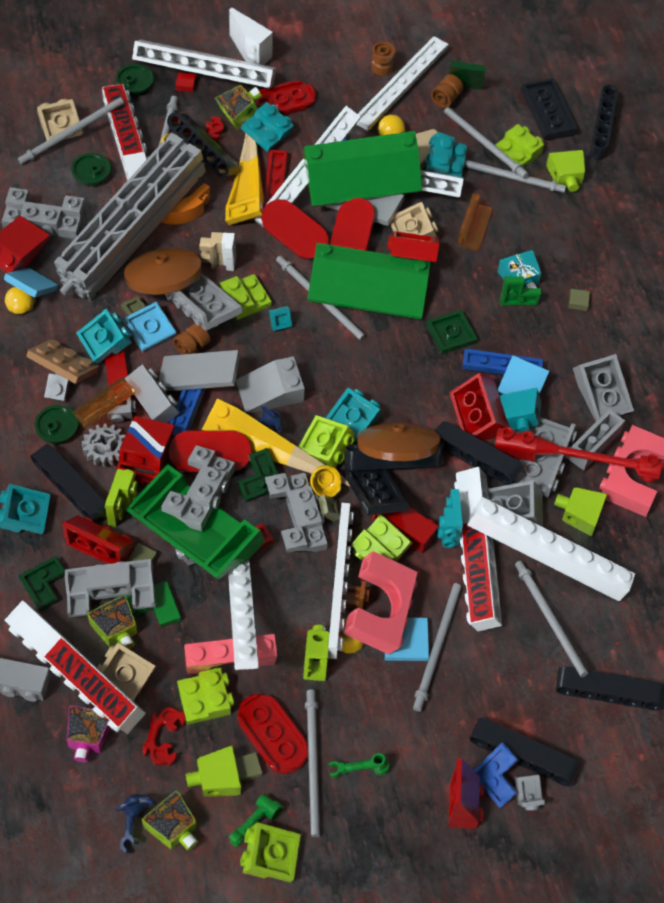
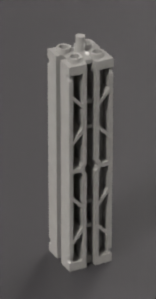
M172 132L169 134L167 140L159 145L62 252V255L54 261L57 268L56 272L61 279L60 282L64 285L60 289L63 295L76 288L75 292L82 298L86 297L92 300L96 296V293L105 286L194 186L198 178L202 177L205 173L204 163L201 162L203 157L200 149L190 143L188 145L185 144L182 138Z

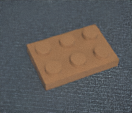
M51 339L29 349L26 356L75 384L96 374L99 366L93 363L91 359L84 358L74 350L67 349L60 345L58 341Z

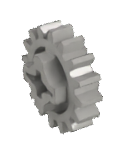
M104 423L103 428L96 425V430L88 429L89 435L84 434V441H82L83 454L87 455V460H93L94 465L102 462V467H105L106 462H109L110 465H113V460L119 462L120 447L125 438V435H122V430L118 429L115 431V425L107 428L106 423Z

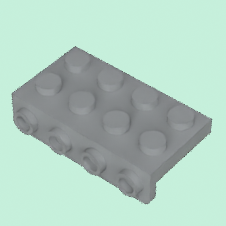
M203 273L191 285L165 294L168 300L173 301L178 309H182L187 317H191L197 326L200 325L205 331L217 327L219 324L243 313L242 306Z
M541 417L537 426L529 427L534 435H538L563 447H568L569 442L574 443L577 431H574L576 425L574 423L569 428ZM561 454L536 455L535 462L516 459L522 464L524 470L513 484L534 480L541 489L542 496L548 498L550 492H555L559 482L556 476L557 474H562L565 466L562 460L563 458L567 459L568 456Z

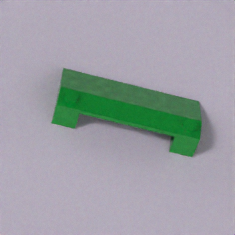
M415 131L304 146L303 158L312 207L344 203L354 198L372 199L422 191L419 150Z
M317 243L307 301L422 320L430 261Z
M167 464L125 510L216 579H220L251 558L265 541L261 531L245 519L241 523L219 507L217 509L214 508L202 532L189 528L180 519L162 512L161 506L170 491L186 495L190 489L183 475Z

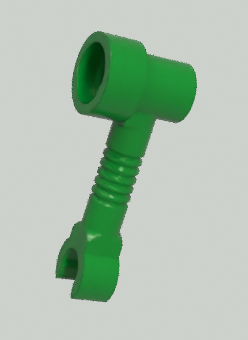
M381 753L374 754L372 759L350 763L332 761L328 764L330 768L338 767L337 772L330 773L332 778H339L347 772L372 769L375 774L383 776L390 771L391 767L388 758Z
M265 793L262 794L256 801L257 810L241 827H238L229 836V839H231L230 843L238 847L244 840L247 829H250L265 815L274 821L281 814L284 806L277 800L273 801Z

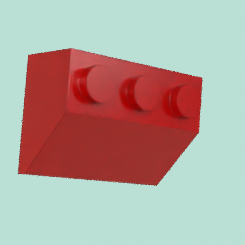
M479 372L449 392L460 429L484 441L495 439L498 428L509 427L494 379Z
M77 515L64 521L62 524L67 546L105 564L128 562L127 559L134 550V542L130 537L123 534L119 535L107 526L102 527L88 517L83 518Z

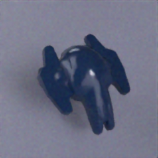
M263 405L260 406L264 412L262 417L255 420L261 424L265 423L279 433L283 432L280 412L275 409H268Z
M133 794L116 808V812L123 810L125 815H127L125 836L120 842V848L125 853H132V850L129 848L130 841L133 844L140 843L138 837L134 836L133 831L135 816L152 805H157L156 800L149 796Z

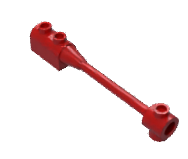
M510 427L498 428L495 441L496 449L516 459L535 462L536 455L561 454L634 468L638 476H641L646 482H653L660 478L663 459H659L654 454L642 455L638 460H631L563 447L538 435H534L531 431L522 433L514 431Z

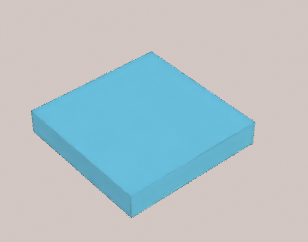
M28 267L6 273L4 277L5 281L34 298L55 292L59 286Z
M157 301L122 320L142 353L177 334Z
M512 356L499 385L498 393L503 395L537 388L540 394L549 371Z
M408 618L407 626L402 634V646L390 654L384 653L385 661L429 660L427 618Z

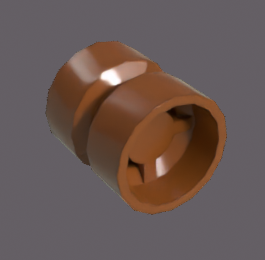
M378 42L373 47L371 69L377 75H389L394 69L395 47L391 43Z
M446 75L431 92L432 100L441 108L449 107L463 91V83L454 75Z
M195 322L185 332H181L173 339L174 346L181 355L196 354L198 349L204 348L211 342L208 332L200 325L197 326Z

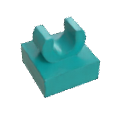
M288 306L269 310L273 331L292 327Z

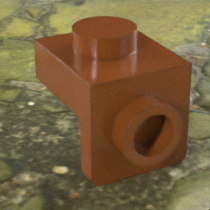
M362 581L361 587L347 585V594L342 595V600H346L345 608L363 609V602H368L369 589H365L366 581Z

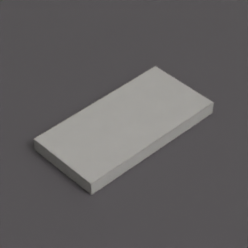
M399 194L365 199L373 206L375 212L374 222L389 226L404 201V195ZM343 203L323 206L334 210H339Z
M239 350L164 356L158 383L161 381L168 391L234 386L240 352Z

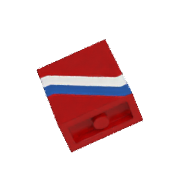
M134 416L120 447L119 464L160 473L163 453L170 437L171 441L174 438V425Z

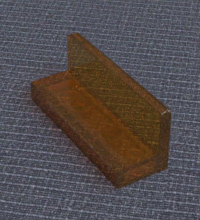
M473 193L459 232L457 246L478 252L492 213V208L479 205L480 195Z
M121 377L73 411V414L81 427L86 429L135 394V391Z

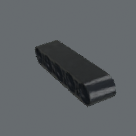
M605 85L602 88L590 148V156L594 160H603L607 153L618 89L614 85Z
M171 113L168 116L167 124L178 137L182 138L187 145L190 143L200 149L203 161L219 177H235L238 174V164L189 115L185 113Z
M443 421L434 430L440 436V441L444 443V451L474 468L480 467L485 474L505 485L513 484L524 470L518 460L449 422Z
M440 441V448L434 455L413 461L377 459L361 452L357 444L347 445L345 447L344 468L358 471L440 466L443 464L444 443Z
M45 444L30 455L35 466L84 517H88L97 523L106 516V502L50 444Z
M560 667L558 669L556 691L560 694L654 711L664 708V684L590 670H587L588 674L586 676L580 677L576 668Z
M479 718L469 738L473 744L489 752H493L502 742H505L520 759L515 764L566 787L572 786L580 768V763L577 760L486 718Z

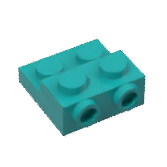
M266 102L255 111V114L242 124L241 129L268 152L290 134L294 125L289 117H284L279 113L275 105H270Z
M441 132L431 136L429 140L430 150L426 156V170L462 177L467 145L454 141V137Z
M105 309L76 332L91 359L96 364L112 352L118 354L131 343L129 339L131 333L125 326H121V317L116 312L112 313L108 309Z
M347 388L326 419L349 426L355 433L354 441L357 443L358 434L363 429L373 426L382 415V411L379 409L381 406L372 399L369 402L359 390L354 389L353 391Z
M9 484L6 491L2 490L0 495V502L3 503L2 509H0V528L18 533L22 529L43 534L50 494Z
M451 489L450 496L446 497V507H444L443 516H439L437 538L441 539V545L445 548L458 546L463 523L459 489Z

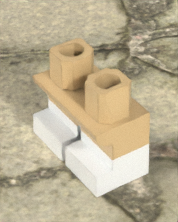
M212 232L211 238L201 237L199 245L200 250H202L201 262L211 263V269L216 268L217 265H224L226 270L234 271L236 262L235 233Z

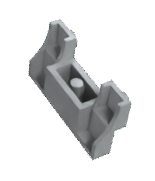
M9 188L5 201L6 209L1 221L3 229L17 217L22 216L50 236L73 239L78 236L84 198L65 195L63 205L59 207L27 202L29 197L28 190Z
M196 445L188 459V465L200 470L186 495L170 491L161 508L162 512L180 519L189 528L202 532L214 508H218L221 495L227 492L229 481L235 471V462L217 457L214 450Z
M282 473L265 477L270 499L286 497V503L294 528L281 531L286 553L327 550V541L322 528V523H325L324 516L318 510V496L316 493H313L311 486H309L306 474L301 473L286 477V474Z
M151 559L105 565L97 564L95 566L65 570L67 614L69 618L87 616V613L91 611V600L120 597L124 594L125 596L132 595L134 610L156 607Z

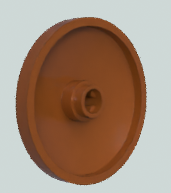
M162 248L139 255L128 263L124 270L125 281L130 289L142 294L157 295L175 292L191 285L200 277L202 272L201 260L196 253L187 249Z
M383 423L363 429L358 434L357 446L364 454L377 459L413 461L434 455L440 448V436L434 430L417 424Z

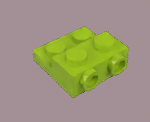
M517 124L507 131L505 138L495 144V146L513 161L520 163L523 166L522 168H524L542 154L544 144L540 137H534L530 134L526 126L521 127Z
M255 274L240 280L236 276L220 282V289L242 306L243 313L235 316L237 320L272 306V301Z
M316 415L298 448L323 464L336 468L345 459V447L354 443L355 433L347 425Z
M117 469L105 503L109 526H117L118 520H122L124 516V510L139 495V492H136V474L131 470Z
M380 514L367 530L364 529L351 546L354 548V555L361 560L374 551L397 562L413 542L384 515Z
M221 668L199 672V676L177 681L187 725L231 715L230 707L234 706L231 693L226 692L225 686H229L226 673L221 672Z
M256 823L250 829H247L244 837V842L248 843L247 852H243L240 861L241 866H244L243 873L264 879L272 877L292 882L295 875L301 834L261 823Z

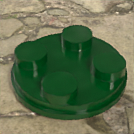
M130 64L122 67L115 77L116 84H123L125 91H129L130 97L150 90L153 84L151 70L140 64Z
M97 153L80 155L73 161L71 166L73 178L79 183L90 185L93 188L98 187L100 183L104 182L111 171L108 159Z
M49 406L37 415L34 423L35 431L45 442L59 446L70 440L77 432V415L66 406Z

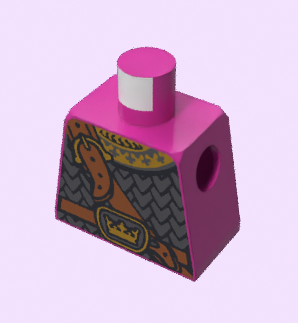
M70 705L67 743L69 748L76 750L74 760L87 762L89 752L100 753L111 730V727L107 724L110 720L106 716L101 718L93 709Z

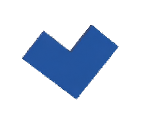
M502 742L473 770L480 777V785H483L484 790L499 808H503L518 793L504 774L520 759L505 742Z

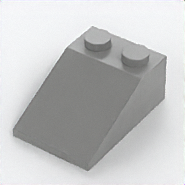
M616 354L573 368L578 387L595 421L608 409L618 416L634 411Z
M294 356L274 360L236 379L237 388L246 414L263 411L260 407L262 405L268 409L304 402V386Z
M534 480L488 489L490 501L543 527L542 491Z

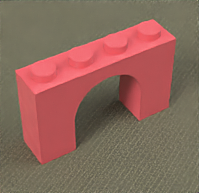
M632 425L629 432H624L621 442L624 444L622 447L618 446L614 456L638 460L642 455L654 454L659 459H663L662 468H664L663 437ZM610 464L606 472L610 475L608 479L603 478L599 487L602 493L607 494L605 500L646 517L657 491L632 480L626 473L624 466Z
M374 551L364 557L358 577L379 586L386 592L391 602V614L389 618H381L357 608L348 614L343 634L387 654L399 649L403 643V630L408 623V610L413 603L411 599L412 593L417 586V572Z
M275 634L256 636L258 667L275 665L277 659ZM233 639L184 644L187 675L199 674V672L209 670L214 666L234 663Z

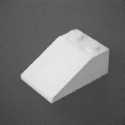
M230 8V36L244 60L254 64L265 65L272 58L273 32L237 10Z

